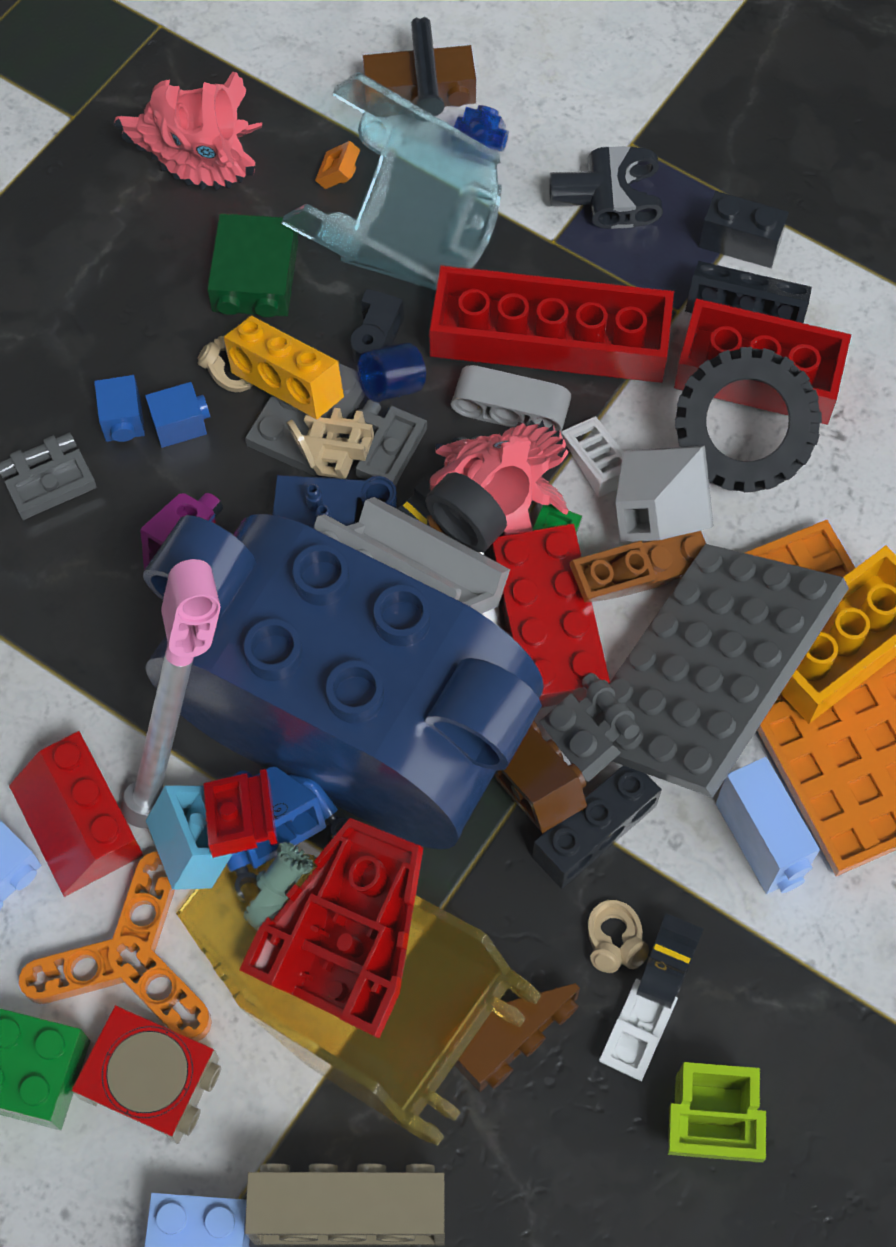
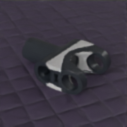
M626 146L601 147L593 150L588 155V171L550 172V205H591L592 221L597 227L613 229L644 226L654 223L663 214L662 201L659 197L647 195V192H639L630 186L633 182H639L641 179L649 178L657 173L659 169L658 157L655 152L649 149ZM638 162H649V163H650V164L645 165V166L636 165ZM646 208H653L651 211L640 212Z

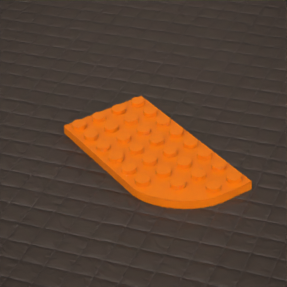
M828 520L745 552L746 554L840 577L846 576L855 569L853 562ZM896 657L810 724L780 694L757 731L835 876H839L896 850Z

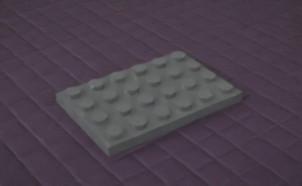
M705 544L610 681V685L615 691L616 700L630 708L635 715L634 721L639 726V732L634 738L626 739L621 734L613 741L621 752L613 762L713 798L848 591L849 587L845 579L840 576ZM604 711L594 718L599 725L605 720Z

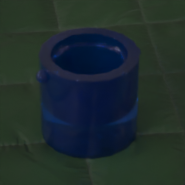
M400 343L362 354L358 362V378L365 395L373 402H382L419 392L425 384L426 368L421 353L411 343Z

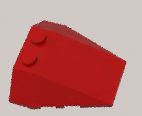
M349 818L314 860L317 867L301 886L295 884L286 894L289 901L274 919L267 917L258 928L239 971L318 1007L374 1037L380 1038L400 994L423 847Z

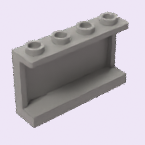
M375 497L365 500L358 523L345 526L324 514L316 518L314 525L315 530L470 606L481 614L498 607L510 569Z

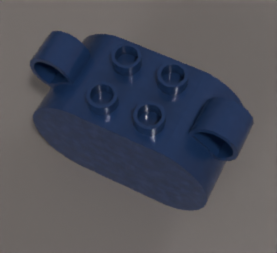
M256 514L242 520L232 535L217 524L201 517L191 515L181 517L144 570L143 578L148 587L163 600L169 573L175 565L191 559L205 561L212 568L220 603V613L210 648L203 654L193 658L180 715L218 743L266 769L277 767L287 775L302 776L315 781L324 789L336 806L387 833L427 848L448 849L455 846L464 826L495 772L506 770L542 707L539 698L544 688L543 679L538 667L527 652L503 629L470 606L300 522L276 515ZM166 635L146 664L147 675L156 690L168 643Z

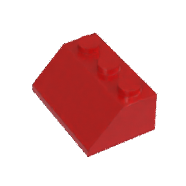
M80 731L40 750L9 785L64 897L144 856Z

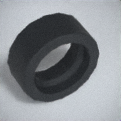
M457 472L448 473L426 497L427 509L440 528L452 539L476 552H485L507 527L506 516L496 500L480 484Z

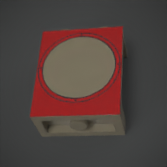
M115 1005L71 1091L82 1101L93 1106H97V1104L102 1105L165 1134L170 1141L179 1144L183 1134L189 1136L197 1124L201 1112L197 1105L204 1090L211 1092L219 1078L221 1066L217 1063L220 1058L213 1048Z

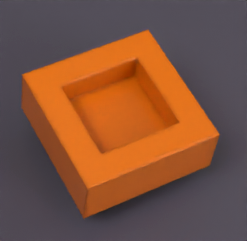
M348 141L327 151L315 181L325 189L347 182L356 171L355 163L360 149L351 141Z

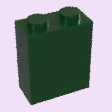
M220 213L208 284L212 312H221L226 315L241 313L256 314L262 317H288L298 247L295 218Z

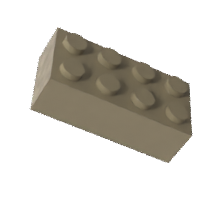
M263 1164L260 1165V1172H248L245 1234L254 1245H445L444 1173H435V1166L429 1164L406 1165V1173H387L386 1166L381 1164H361L357 1166V1172H338V1166L333 1164L309 1165V1172H289V1165Z

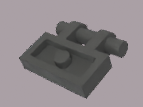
M367 400L363 409L357 411L363 412L366 424L373 425L375 435L366 460L353 459V461H359L356 467V476L364 480L374 476H382L388 478L396 485L427 430V420L393 406L390 407L385 418L378 416L381 409L380 404L374 400Z
M70 432L58 438L52 435L43 439L44 444L23 453L21 450H17L9 454L11 458L0 462L2 478L17 472L19 474L4 482L22 520L97 488L80 450L77 449L66 455L63 454V452L77 447ZM51 458L52 461L30 470L29 467Z
M594 673L586 675L582 680V685L587 692L586 697L581 702L570 693L539 721L570 763H574L579 768L587 782L621 753L613 741L621 734L626 739L634 738L639 732V726L634 721L635 715L624 703H619L615 698V691L611 685L605 680H600ZM604 711L605 720L599 725L594 718Z

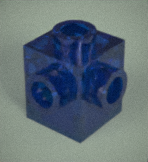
M478 105L477 109L466 106L463 117L458 116L453 128V138L456 140L452 150L459 159L493 169L498 151H504L509 136V130H506L505 122L501 116H498L499 111L485 105Z

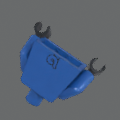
M269 767L267 769L271 785L278 843L271 845L270 840L257 843V848L232 853L227 867L230 872L234 871L237 876L235 891L237 898L242 903H246L241 891V887L244 884L253 883L256 885L258 893L261 891L257 886V875L249 872L248 864L251 863L254 869L277 857V848L281 843L287 842L296 846L325 829V822L330 827L327 835L329 843L336 835L335 831L340 830L349 818H339L335 812L338 808L324 789L315 781L302 776L287 775L277 767ZM239 771L233 775L236 776L247 773L248 778L254 777L248 771Z

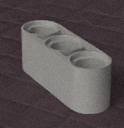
M470 365L465 366L461 370L451 406L455 412L468 418L511 428L515 427L518 422L525 425L532 420L535 424H540L543 420L545 427L550 428L553 425L555 431L560 430L561 432L571 401V393L563 386L555 383Z

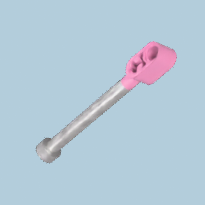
M191 559L182 561L171 569L168 576L161 608L168 642L137 780L125 790L121 806V812L125 820L138 828H148L146 819L163 790L162 786L193 658L203 654L210 648L220 613V603L212 568L202 560Z

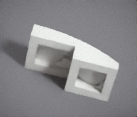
M636 979L599 1062L642 1082L678 998L675 997L672 1007L669 1009L638 996L636 993L641 980Z

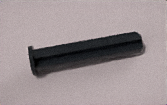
M416 17L411 21L419 98L415 102V111L419 116L431 118L440 115L444 111L445 106L443 99L439 97L431 21L427 17L421 19Z

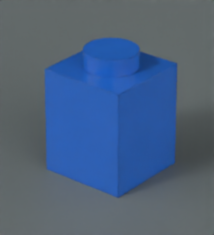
M134 375L94 381L99 422L106 442L114 440L125 442L134 437L145 436L141 399Z
M192 382L145 395L161 448L207 435L204 419L210 418L209 409L204 395L196 396Z

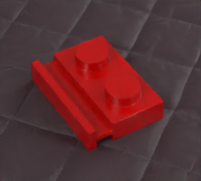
M267 769L260 770L259 776L250 778L245 773L203 783L208 845L213 858L257 848V843L270 840L271 845L278 843L271 785Z

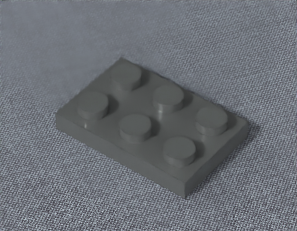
M338 363L344 398L321 417L330 419L335 407L341 409L343 418L351 419L371 387V377ZM272 395L245 438L247 447L315 477L318 475L303 456L286 423L292 419L301 434L306 436L309 428L304 422V418L307 414Z

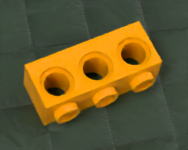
M250 316L224 336L230 368L233 374L307 415L318 419L344 398L337 360L269 324Z

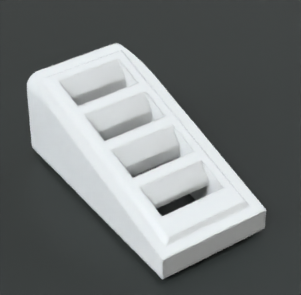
M595 416L561 431L562 439L564 438L566 446L597 497L599 498L617 490L624 451ZM589 431L594 433L593 436L580 442L576 439V437ZM597 442L601 444V446L588 452L584 449ZM604 453L608 456L596 462L592 460ZM610 464H613L614 468L602 473V471L600 470Z

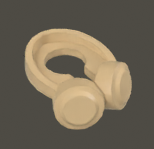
M219 336L217 339H214V343L209 342L203 347L198 356V365L205 369L208 368L210 375L219 386L231 392H243L253 386V384L244 379L232 380L226 376L224 372L225 362L219 356L220 351L227 352L224 336Z
M618 900L601 902L593 909L588 921V937L594 949L590 956L593 966L606 973L617 971L621 964L629 969H636L641 966L648 957L649 946L642 940V925L636 912L629 905ZM617 918L626 924L627 929L622 934L623 945L621 948L613 945L611 937L602 932L601 925L605 920Z

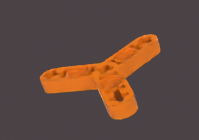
M158 852L146 854L139 861L112 939L35 959L26 964L19 975V986L28 999L37 1004H48L125 983L168 1029L197 1042L206 1037L212 1024L211 1014L207 1007L155 953L175 892L171 888L168 877H159L154 890L157 896H162V898L159 900L155 896L148 894L152 886V879L147 872L149 870L156 871L158 865H163ZM143 904L153 906L156 910L153 922L147 926H137L132 922V913L138 906ZM127 949L132 953L139 949L136 956L147 971L140 976L137 970L129 963L121 967L123 958L120 954L122 951ZM85 958L94 959L98 964L96 975L88 981L77 980L74 977L75 965ZM152 963L156 964V966L150 968ZM64 965L63 972L69 982L68 986L63 987V982L59 978L46 982V990L39 992L35 986H30V983L37 981V973L43 971L49 978L61 975L58 966ZM159 977L167 978L172 982V990L169 996L159 1001L148 997L147 989L151 981ZM140 978L138 983L135 984L133 982L134 980ZM182 994H185L187 996L179 1000ZM178 1000L189 1014L193 1015L197 1011L200 1012L197 1016L200 1025L195 1030L190 1026L185 1027L183 1030L180 1029L183 1021L180 1015L172 1008ZM170 1009L168 1015H165V1014L163 1013L164 1011H167V1010Z

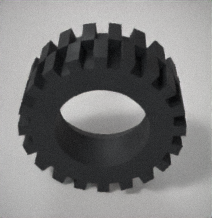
M740 347L737 350H727L719 353L718 356L705 361L699 366V369L689 377L679 396L675 417V429L679 446L705 445L709 482L723 489L748 493L777 487L778 484L795 476L796 472L803 465H806L815 445L818 443L822 413L819 410V397L816 389H813L809 382L810 378L806 373L794 365L795 362L786 356L782 357L774 353L775 351L765 348L762 350L753 349L752 347ZM740 380H757L768 384L783 398L788 411V429L782 443L768 456L754 461H740L726 456L713 444L707 430V412L713 398L725 386Z

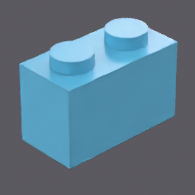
M164 786L146 819V823L172 890L212 888L232 854L212 857L208 845L204 786Z

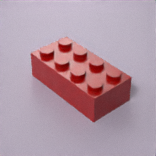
M696 298L678 364L674 389L683 391L685 383L699 369V366L705 361L718 356L719 353L727 350H737L740 347H752L753 349L762 350L765 348L775 351L774 353L782 357L786 356L795 362L794 365L801 371L806 373L810 378L809 382L813 389H816L819 397L818 404L819 410L822 413V424L828 425L837 401L852 334ZM757 380L733 382L721 389L714 397L724 401L788 415L786 404L780 394L768 384Z
M574 524L501 536L490 547V559L510 569L500 598L502 616L506 633L527 652L541 673L544 686L542 695L539 698L542 704L541 708L558 705L570 693L579 701H582L586 697L587 692L582 685V680L588 674L594 673L600 680H605L610 684L592 602H584L569 564L572 560L581 558Z

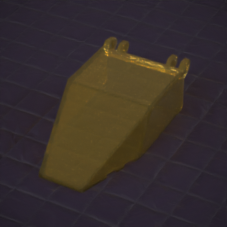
M308 854L310 856L309 859L313 860V869L310 873L303 874L296 883L297 885L301 886L317 867L314 863L316 859L314 855ZM275 858L256 869L252 867L251 863L247 865L249 872L258 875L263 870L267 871ZM226 864L212 888L195 889L176 914L198 947L206 955L219 978L225 983L238 1006L308 1067L418 1138L434 1145H439L444 1138L443 1134L435 1125L425 1122L418 1116L427 1103L445 1118L455 1121L461 1112L453 1104L435 1092L490 1013L494 1011L502 1019L518 1027L525 1021V1017L516 1007L500 1000L506 990L509 988L516 995L532 1004H536L541 997L535 987L508 966L491 939L483 931L416 896L400 994L380 1038H377L318 1007L239 971L256 935V930L244 918V911L249 912L246 909L247 906H250V902L254 901L259 894L256 885L253 883L244 884L241 887V891L246 903L239 901L235 891L237 876L234 871H229Z

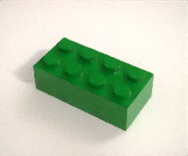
M0 1009V1115L61 1131L74 1094L71 1090L80 1075L91 1042L86 1034L79 1028Z

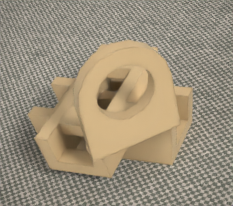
M335 407L330 419L322 417L315 419L305 415L304 422L309 428L306 436L301 434L292 419L286 422L295 443L308 464L320 476L346 479L353 459L366 460L374 438L373 425L365 423L362 411H356L354 419L343 418L341 409ZM340 433L349 434V439L340 438ZM329 462L337 463L335 467L328 466Z

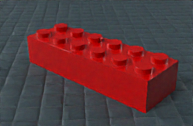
M440 265L430 325V357L663 383L668 355L674 291Z

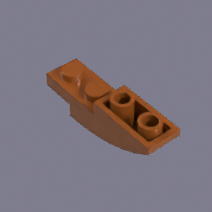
M697 531L643 543L641 540L574 559L569 564L584 602L603 601L661 587L675 579L682 578L706 542L702 532Z

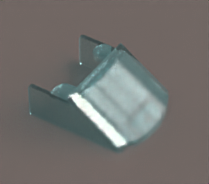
M356 72L335 86L332 95L363 113L358 127L359 138L367 148L381 155L357 218L354 219L341 212L327 215L308 204H304L284 215L281 223L341 255L340 261L436 290L440 265L472 269L489 242L497 220L501 200L502 184H498L497 164L501 163L500 156L497 152L364 74Z

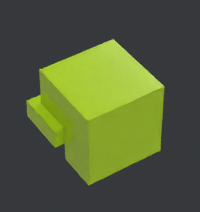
M683 1062L676 1075L675 1104L671 1103L669 1106L668 1155L764 1162L766 1160V1111L757 1110L760 1104V1068Z

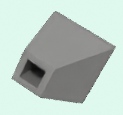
M705 445L627 450L623 453L615 501L620 542L663 540L710 529L714 526Z

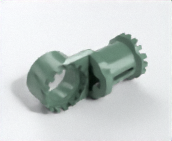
M281 843L277 848V857L267 871H261L256 877L257 886L261 891L255 900L250 902L251 905L247 906L246 909L249 912L244 911L245 920L256 932L267 917L274 919L289 901L286 894L303 874H308L313 869V860L309 859L310 856L308 854L303 856L305 851L302 849L298 852L299 847L295 846L294 848L292 843Z

